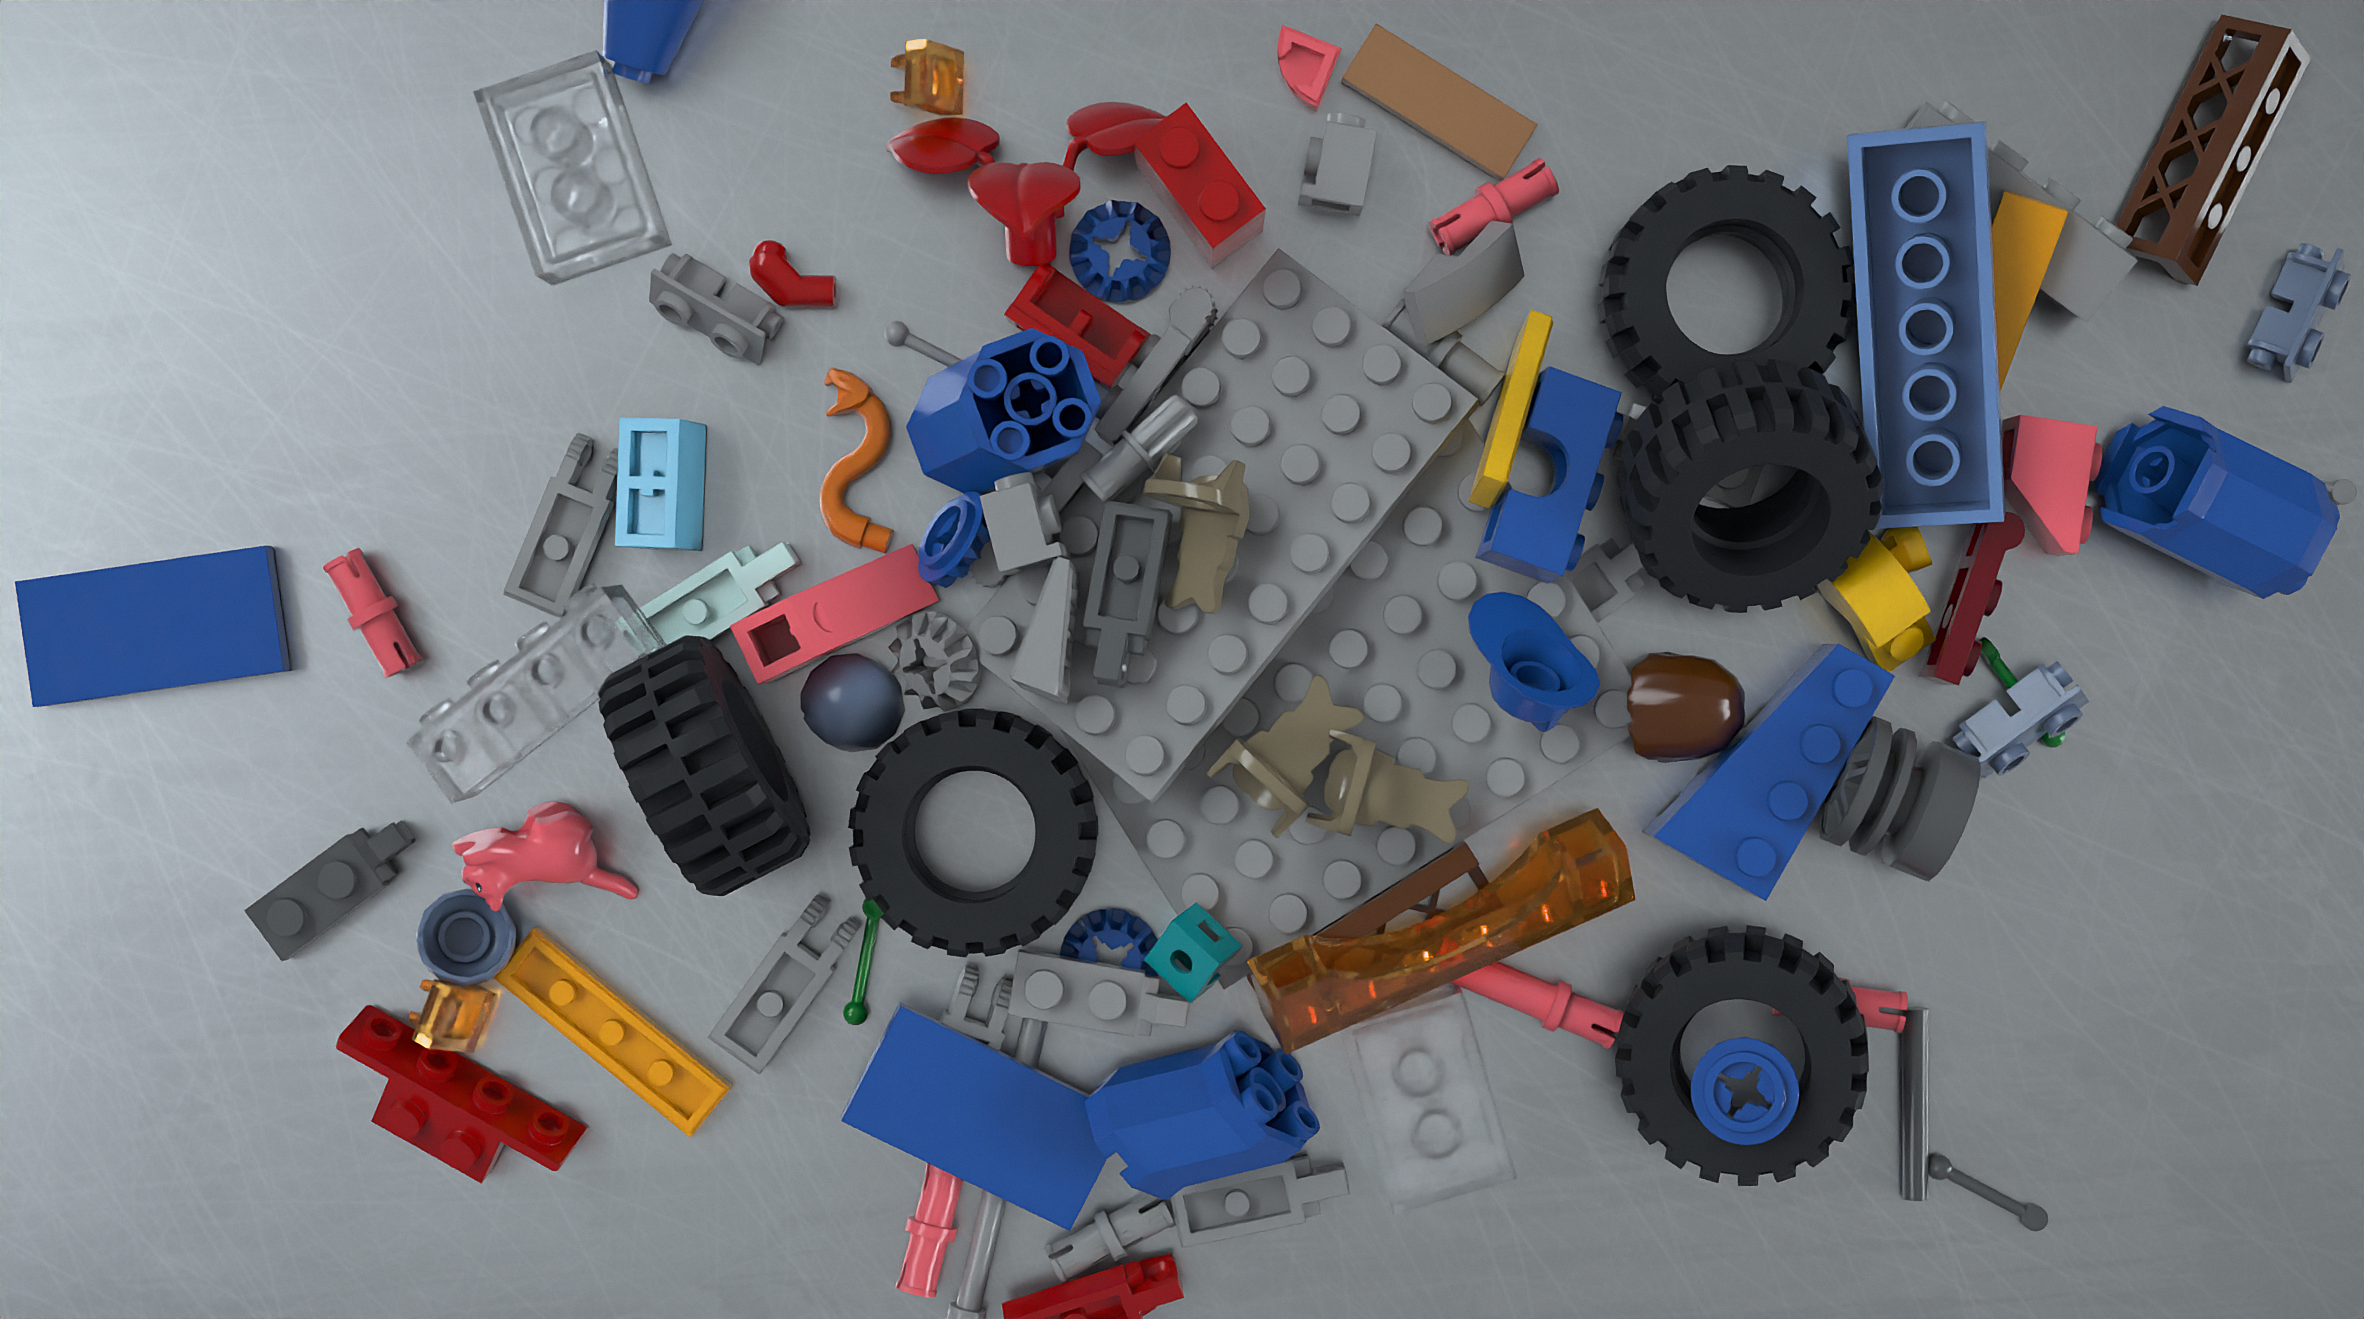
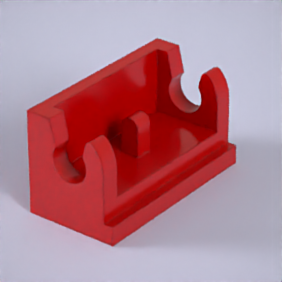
M1049 263L1040 264L1013 303L1010 304L1004 313L1007 321L1021 331L1034 328L1083 351L1093 380L1108 391L1115 385H1118L1141 347L1151 337L1149 332L1137 326L1060 273Z

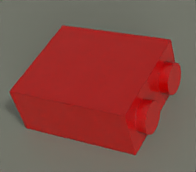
M1187 102L1133 142L1136 168L1212 269L1263 232L1266 208Z

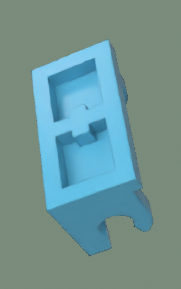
M619 418L615 546L640 549L702 551L706 424L683 419Z

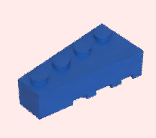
M1822 644L1766 702V706L1753 720L1738 732L1728 747L1700 775L1697 774L1680 792V796L1642 832L1749 894L1766 901L1845 765L1852 747L1854 748L1895 675L1841 644Z

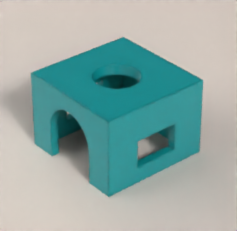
M1196 902L1170 922L1144 961L1191 1004L1217 982L1221 976L1217 971L1236 956L1243 945ZM1204 922L1221 939L1215 943L1198 925ZM1175 960L1180 961L1189 971L1180 969Z

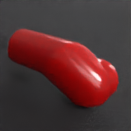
M766 240L755 246L753 256L749 259L748 265L751 277L776 304L783 307L836 306L837 289L834 275H799L787 261L786 248L781 243Z

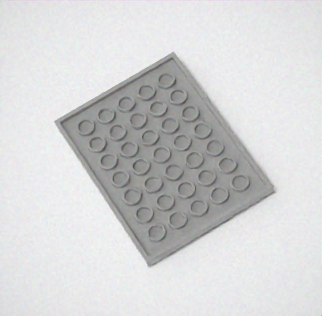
M1469 419L1155 804L1151 803L1059 728L1176 915H1180L1197 902L1243 945L1236 956L1217 971L1221 975L1218 981L1224 990L1630 737L1628 725L1631 723V716L1627 710V692L1632 685L1631 675L1566 572L1563 577L1545 583L1475 558L1491 507L1488 509L1468 502L1485 446ZM1509 482L1506 484L1502 493L1510 488L1513 489ZM1507 592L1523 596L1539 605L1556 621L1574 646L1597 670L1600 686L1595 698L1584 706L1570 708L1562 715L1556 726L1547 732L1539 731L1531 722H1525L1512 717L1502 710L1492 698L1489 685L1491 665L1474 642L1469 632L1468 615L1474 602L1486 594ZM1316 675H1321L1328 681L1333 704L1357 708L1364 715V720L1360 724L1343 733L1377 741L1375 749L1393 756L1394 764L1420 769L1426 778L1433 780L1462 779L1468 782L1469 788L1467 795L1449 809L1456 830L1454 842L1450 844L1443 842L1428 830L1414 825L1401 829L1378 821L1376 826L1354 824L1351 836H1347L1306 823L1308 812L1333 815V811L1328 808L1324 799L1325 781L1329 777V767L1335 756L1344 749H1351V746L1333 740L1330 743V754L1312 770L1315 777L1303 794L1309 803V807L1278 838H1275L1271 830L1285 811L1283 808L1267 810L1256 804L1250 795L1244 793L1236 784L1233 778L1234 764L1232 763L1214 778H1210L1206 773L1236 739L1246 742L1262 728L1269 731L1284 711H1294L1303 701L1311 680ZM1204 922L1198 925L1215 943L1221 939Z

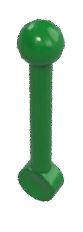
M1986 637L1979 640L1981 641L1980 657L1990 664L2007 688L2010 689L2019 681L2000 658V653L1993 643ZM2047 732L2040 739L2045 746L2056 748L2062 745L2066 733L2063 732L2056 737H2051Z
M865 899L862 904V910L867 916L852 1000L845 1005L843 1010L845 1021L851 1025L863 1024L868 1016V1009L864 1004L879 919L884 914L873 899L869 902Z

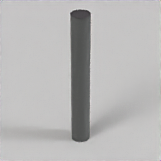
M1907 1007V1010H1902V1016L1906 1017L1905 1026L1902 1031V1199L1927 1201L1929 1166V1009L1924 1007Z

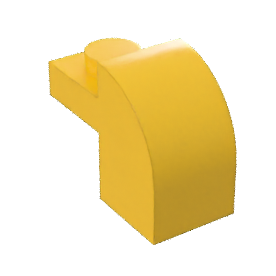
M1868 531L1871 539L1858 558L1850 556L1846 560L1848 564L1847 570L1835 581L1831 582L1825 579L1817 586L1823 598L1851 623L1868 660L1891 672L1936 639L1925 617L1931 610L1918 587L1893 554Z

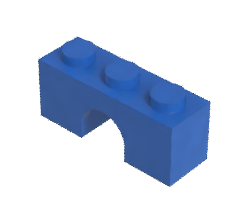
M1551 366L1539 373L1520 440L1536 445L1549 457L1554 472L1551 489L1543 497L1527 495L1511 488L1501 493L1496 504L1491 507L1475 558L1545 583L1563 577L1566 570L1572 572L1575 569L1585 542V536L1578 533L1584 511H1591L1595 507L1604 483V475L1597 472L1604 449L1610 451L1613 448L1622 428L1624 416L1616 412L1622 392Z

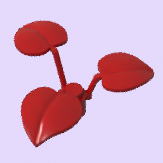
M1101 102L1081 108L1068 117L1066 121L1067 132L1076 138L1069 142L1063 165L1050 162H1038L1029 165L1027 163H1020L1019 165L1004 162L995 163L993 156L988 152L1000 145L999 134L984 123L957 117L939 118L914 125L892 138L886 144L887 152L891 151L894 158L901 164L923 173H954L965 170L974 163L981 166L969 175L968 189L972 197L990 215L1005 225L1007 259L1021 266H1039L1040 264H1047L1056 258V219L1065 216L1064 206L1075 199L1080 192V177L1073 172L1079 154L1088 148L1093 153L1102 156L1133 153V142L1167 116L1143 106L1124 102Z

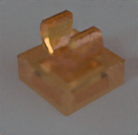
M928 39L905 41V54H899L891 59V67L905 71L904 90L890 92V100L939 116L962 115L964 51Z
M422 980L420 988L429 992L422 1012L411 1011L408 1017L411 1024L416 1027L412 1040L429 1049L474 1053L495 993L478 984L461 987L443 980Z

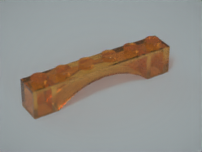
M1595 808L1540 832L1523 854L1493 882L1464 902L1431 919L1398 931L1368 937L1326 938L1304 935L1247 960L1261 1012L1286 1055L1633 902L1636 898L1628 849L1601 811Z

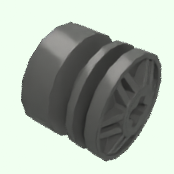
M1872 716L1854 748L1852 747L1845 765L1825 798L1819 825L1820 839L1837 846H1842L1849 840L1850 851L1866 856L1883 837L1881 855L1884 865L1929 882L1939 874L1950 859L1964 832L1979 788L1981 772L1979 758L1941 742L1932 741L1915 760L1917 747L1915 732L1906 728H1899L1893 734L1891 722Z

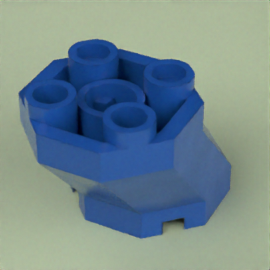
M1030 328L984 345L980 351L929 377L906 428L923 475L961 493L975 491L985 495L996 491L994 482L1001 478L1025 472H1032L1034 474L1078 454L1102 402L1083 351L1064 343L1058 338Z
M2162 406L2149 413L2148 415L2155 420L2141 428L2131 423L2116 432L2102 459L2098 476L2094 480L2096 492L2104 496L2106 508L2099 506L2102 521L2116 530L2213 577L2226 586L2262 599L2277 592L2283 595H2290L2300 590L2306 584L2308 577L2313 575L2337 530V524L2340 519L2338 507L2329 499L2326 484L2299 467L2218 429L2202 417Z
M1236 1030L1217 1044L1119 1067L1102 1080L1096 1087L1098 1089L1084 1101L1094 1142L1098 1149L1107 1159L1114 1153H1118L1128 1165L1119 1174L1131 1188L1164 1200H1168L1187 1186L1283 1163L1300 1151L1307 1140L1317 1134L1320 1129L1319 1121L1309 1107L1303 1085L1300 1083L1303 1078L1302 1069L1292 1054L1285 1049H1278L1274 1052L1268 1044L1250 1037L1243 1031Z

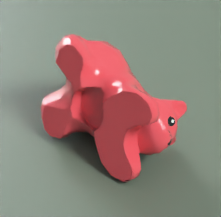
M550 801L529 809L525 823L518 831H510L503 827L485 829L468 834L452 843L455 853L463 856L464 863L466 864L461 871L462 881L469 885L476 895L484 898L494 912L501 909L506 892L519 882L524 881L566 884L580 882L584 885L613 892L630 900L636 899L638 894L636 886L623 875L597 867V851L591 840L593 826L589 820L580 815L576 809L567 803Z

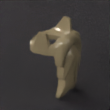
M1165 453L1154 475L1145 481L1143 495L1181 507L1179 529L1183 530V535L1177 553L1180 565L1176 579L1166 596V607L1179 609L1196 602L1203 612L1215 614L1221 607L1223 585L1228 571L1234 565L1238 540L1243 538L1250 518L1248 488L1243 482L1246 464L1233 460L1219 475L1199 476L1190 483L1182 482V458Z
M1316 675L1311 680L1303 701L1294 711H1284L1269 731L1262 728L1246 742L1236 739L1206 774L1210 778H1214L1229 764H1234L1233 778L1236 784L1244 793L1249 794L1256 804L1267 810H1279L1281 808L1285 810L1271 830L1272 835L1278 838L1309 807V803L1303 794L1315 777L1312 770L1330 754V743L1334 740L1329 738L1330 730L1344 732L1360 724L1364 720V715L1357 708L1333 704L1328 681L1321 675Z
M1330 730L1329 738L1349 745L1351 749H1344L1335 756L1329 767V777L1325 781L1324 799L1328 808L1333 811V815L1308 812L1306 823L1347 836H1351L1354 824L1376 826L1377 822L1381 821L1401 829L1414 825L1428 830L1445 843L1450 844L1454 842L1456 830L1449 809L1467 795L1469 784L1466 780H1433L1426 778L1420 769L1394 764L1393 756L1375 749L1377 741Z

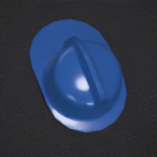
M1507 592L1489 593L1474 602L1468 615L1469 632L1478 649L1491 665L1489 677L1492 698L1502 710L1512 717L1525 722H1531L1539 731L1547 732L1556 726L1562 715L1570 708L1584 706L1595 698L1600 686L1597 670L1574 646L1556 621L1539 605L1523 596Z

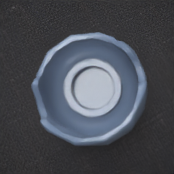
M858 653L831 655L810 671L800 693V709L804 713L803 719L810 730L826 744L842 751L859 752L879 748L896 734L905 712L902 689L897 678L875 660L861 656Z
M462 889L442 894L424 910L416 933L418 952L427 969L439 980L461 987L486 983L507 966L514 952L516 941V926L504 905L502 904L501 909L494 912L485 899L476 895L472 889Z

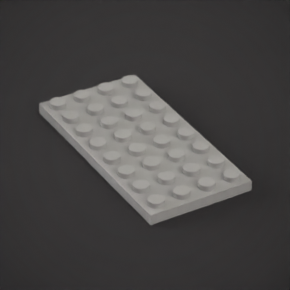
M1279 248L1128 431V433L1133 431L1169 397L1177 395L1190 406L1198 418L1197 425L1165 452L1182 458V482L1190 483L1197 477L1204 475H1219L1233 460L1246 464L1243 482L1248 488L1250 518L1243 538L1238 540L1234 565L1227 573L1219 610L1215 614L1205 613L1196 602L1179 609L1166 607L1165 599L1176 579L1180 565L1177 553L1183 535V530L1179 529L1181 507L1143 495L1145 481L1155 473V471L1153 472L1148 468L1112 501L1168 509L1173 514L1150 641H1147L1144 656L1130 654V663L1124 688L1098 684L1097 679H1093L1098 649L1085 646L1086 630L1082 625L1105 507L1103 502L1086 484L1083 485L1060 513L1062 530L1053 534L1055 543L1060 542L1069 546L1072 555L1070 561L1079 571L1080 579L1070 690L1066 704L1024 690L1012 681L1010 676L1051 565L1009 576L965 629L974 644L978 660L983 666L1153 804L1163 795L1479 406L1477 397ZM1164 454L1157 461H1155L1157 466L1161 462Z

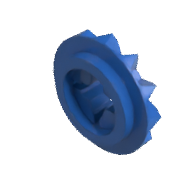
M1109 200L1102 205L1087 210L1072 231L1069 247L1071 267L1080 284L1100 299L1120 303L1140 299L1152 292L1164 278L1171 255L1170 240L1160 218L1138 202ZM1127 225L1131 227L1129 231V236H1131L1130 247L1137 251L1139 256L1146 258V261L1124 259L1120 267L1115 268L1112 277L1108 275L1110 271V255L1101 248V245L1094 243L1096 239L1101 242H1105V240L1116 242L1120 233H1124Z
M969 491L946 503L933 517L922 537L919 547L918 570L921 578L933 586L940 585L947 588L956 581L957 577L963 578L968 575L970 565L976 559H981L980 552L983 546L991 540L979 497L982 495L978 492Z
M1105 908L1092 911L1078 919L1063 939L1060 956L1097 962L1099 959V954L1093 937L1097 936L1101 944L1105 943L1111 950L1117 949L1120 946L1124 948L1132 943L1134 947L1127 951V955L1121 961V966L1146 970L1145 975L1154 977L1159 975L1144 961L1157 942L1154 932L1140 917L1126 910Z
M1746 1036L1716 1044L1700 1059L1692 1076L1691 1099L1698 1118L1711 1133L1734 1144L1754 1145L1774 1138L1791 1122L1799 1101L1800 1091L1793 1065L1773 1044ZM1757 1065L1762 1069L1758 1074L1759 1081L1756 1089L1764 1095V1100L1772 1104L1771 1107L1762 1102L1757 1104L1753 1101H1747L1743 1108L1739 1107L1734 1116L1729 1114L1728 1112L1733 1105L1731 1100L1734 1091L1726 1085L1727 1081L1718 1075L1721 1073L1728 1078L1733 1076L1736 1079L1742 1080L1748 1072L1752 1073Z

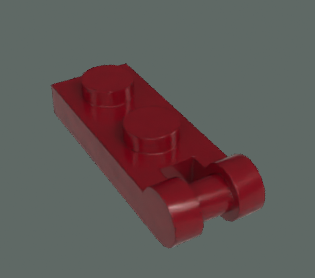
M2005 511L2004 522L1972 524L1934 632L1936 640L1929 646L1919 677L1942 685L1959 686L1962 676L1969 677L1973 672L1981 652V641L1975 640L1983 615L1989 617L1993 613L2002 592L2003 583L1996 578L2006 550L2013 549L2021 544L2025 536V526L2018 515Z

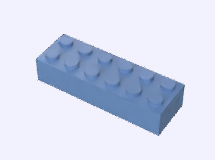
M1987 121L1847 135L1863 426L1877 459L1884 492L1880 498L1883 508L1875 529L2004 522L2006 508Z

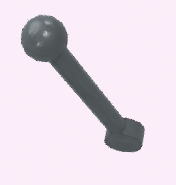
M1936 1155L1930 1158L1928 1173L1933 1179L1944 1180L1947 1178L2020 1217L2022 1225L2031 1231H2040L2046 1227L2048 1214L2042 1207L2036 1204L2025 1206L1953 1168L1946 1156Z

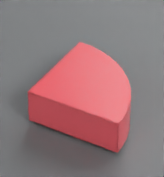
M1282 25L1277 49L1278 64L1282 78L1291 93L1299 101L1317 111L1341 53V48Z

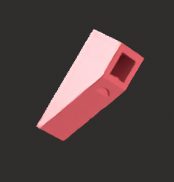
M910 544L792 595L730 625L757 684L771 683L939 602L940 599L933 585L923 580L919 574V556L914 545Z

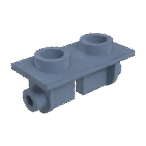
M2300 243L2296 252L2288 253L2286 262L2271 292V297L2291 303L2293 306L2288 313L2265 305L2255 330L2246 345V348L2251 351L2247 359L2250 364L2265 370H2272L2275 362L2284 364L2285 381L2292 383L2299 366L2311 368L2325 334L2316 330L2326 308L2335 311L2338 309L2351 279V274L2343 272V249H2336L2331 262L2322 260L2325 254L2322 249L2307 243Z
M2058 661L2048 668L2042 663L2037 669L2006 691L2021 709L2010 717L1995 699L1968 720L1962 722L1959 725L1962 731L1952 739L1963 752L1971 755L1978 751L1980 752L1981 756L1978 757L1981 766L1980 774L1984 778L1994 771L1998 776H2002L2025 761L2030 755L2027 747L2048 732L2051 737H2056L2076 724L2083 716L2080 708L2087 704L2089 700L2078 684L2068 692L2063 689L2072 683L2073 679Z

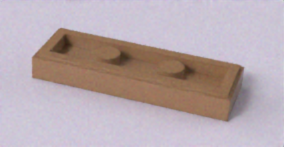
M1375 24L1341 80L1347 86L1499 181L1504 180L1538 126L1532 120L1378 24Z

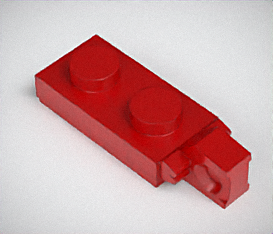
M1172 1254L1143 1259L1140 1263L1130 1262L1126 1263L1125 1266L1122 1264L1002 1303L1004 1319H1143L1144 1315L1155 1310L1157 1306L1184 1298V1291Z

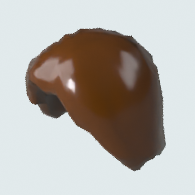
M1671 652L1649 653L1644 660L1636 664L1630 671L1632 685L1627 692V710L1631 716V723L1628 725V731L1634 743L1635 753L1648 760L1669 763L1702 759L1724 751L1744 726L1745 691L1737 677L1715 659L1695 655H1680Z

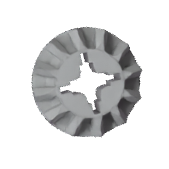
M936 611L916 613L896 626L898 637L888 648L898 660L891 672L903 675L907 682L904 695L919 696L923 710L939 707L944 712H947L967 702L977 688L980 668L976 649L966 631L954 619ZM928 656V658H937V660L945 659L946 663L941 665L940 669L935 670V668H926L922 660L923 657Z

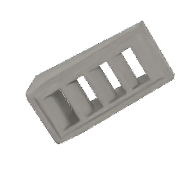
M1058 556L1057 559L1053 560L1010 676L1011 680L1020 688L1066 704L1070 690L1080 579L1079 571L1072 562Z

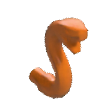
M831 368L827 372L824 383L827 387L832 384L837 387L838 398L837 403L826 412L827 417L856 411L865 421L866 434L861 445L833 464L824 476L820 489V511L825 525L834 537L858 549L864 546L886 554L890 547L894 530L871 522V517L854 513L845 504L844 493L849 483L876 466L886 453L891 439L890 416L886 406L873 393L868 383L851 372Z

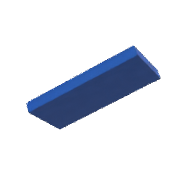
M265 545L15 581L33 707H44L291 671L273 546Z
M899 1002L840 1116L842 1122L1068 1231L1071 1230L1107 1160L1094 1142L1084 1104L1089 1094Z

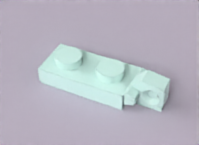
M784 541L760 556L756 555L751 545L738 552L730 551L626 616L625 620L647 655L685 635L706 637L711 642L731 629L730 625L769 606L768 602L780 595L774 581L801 565V562L788 542L784 543Z

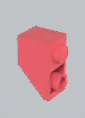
M2017 415L2004 419L2002 425L2005 498L2046 554L2055 556L2078 554L2079 545L2086 543L2092 527V508L2086 506L2089 481L2096 479L2102 462V446L2100 443H2095L2098 426Z

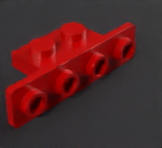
M366 1005L339 1035L335 1044L337 1050L388 1078L371 1122L481 1184L494 1168L504 1144L551 1171H558L585 1133L586 1128L583 1124L372 1005Z

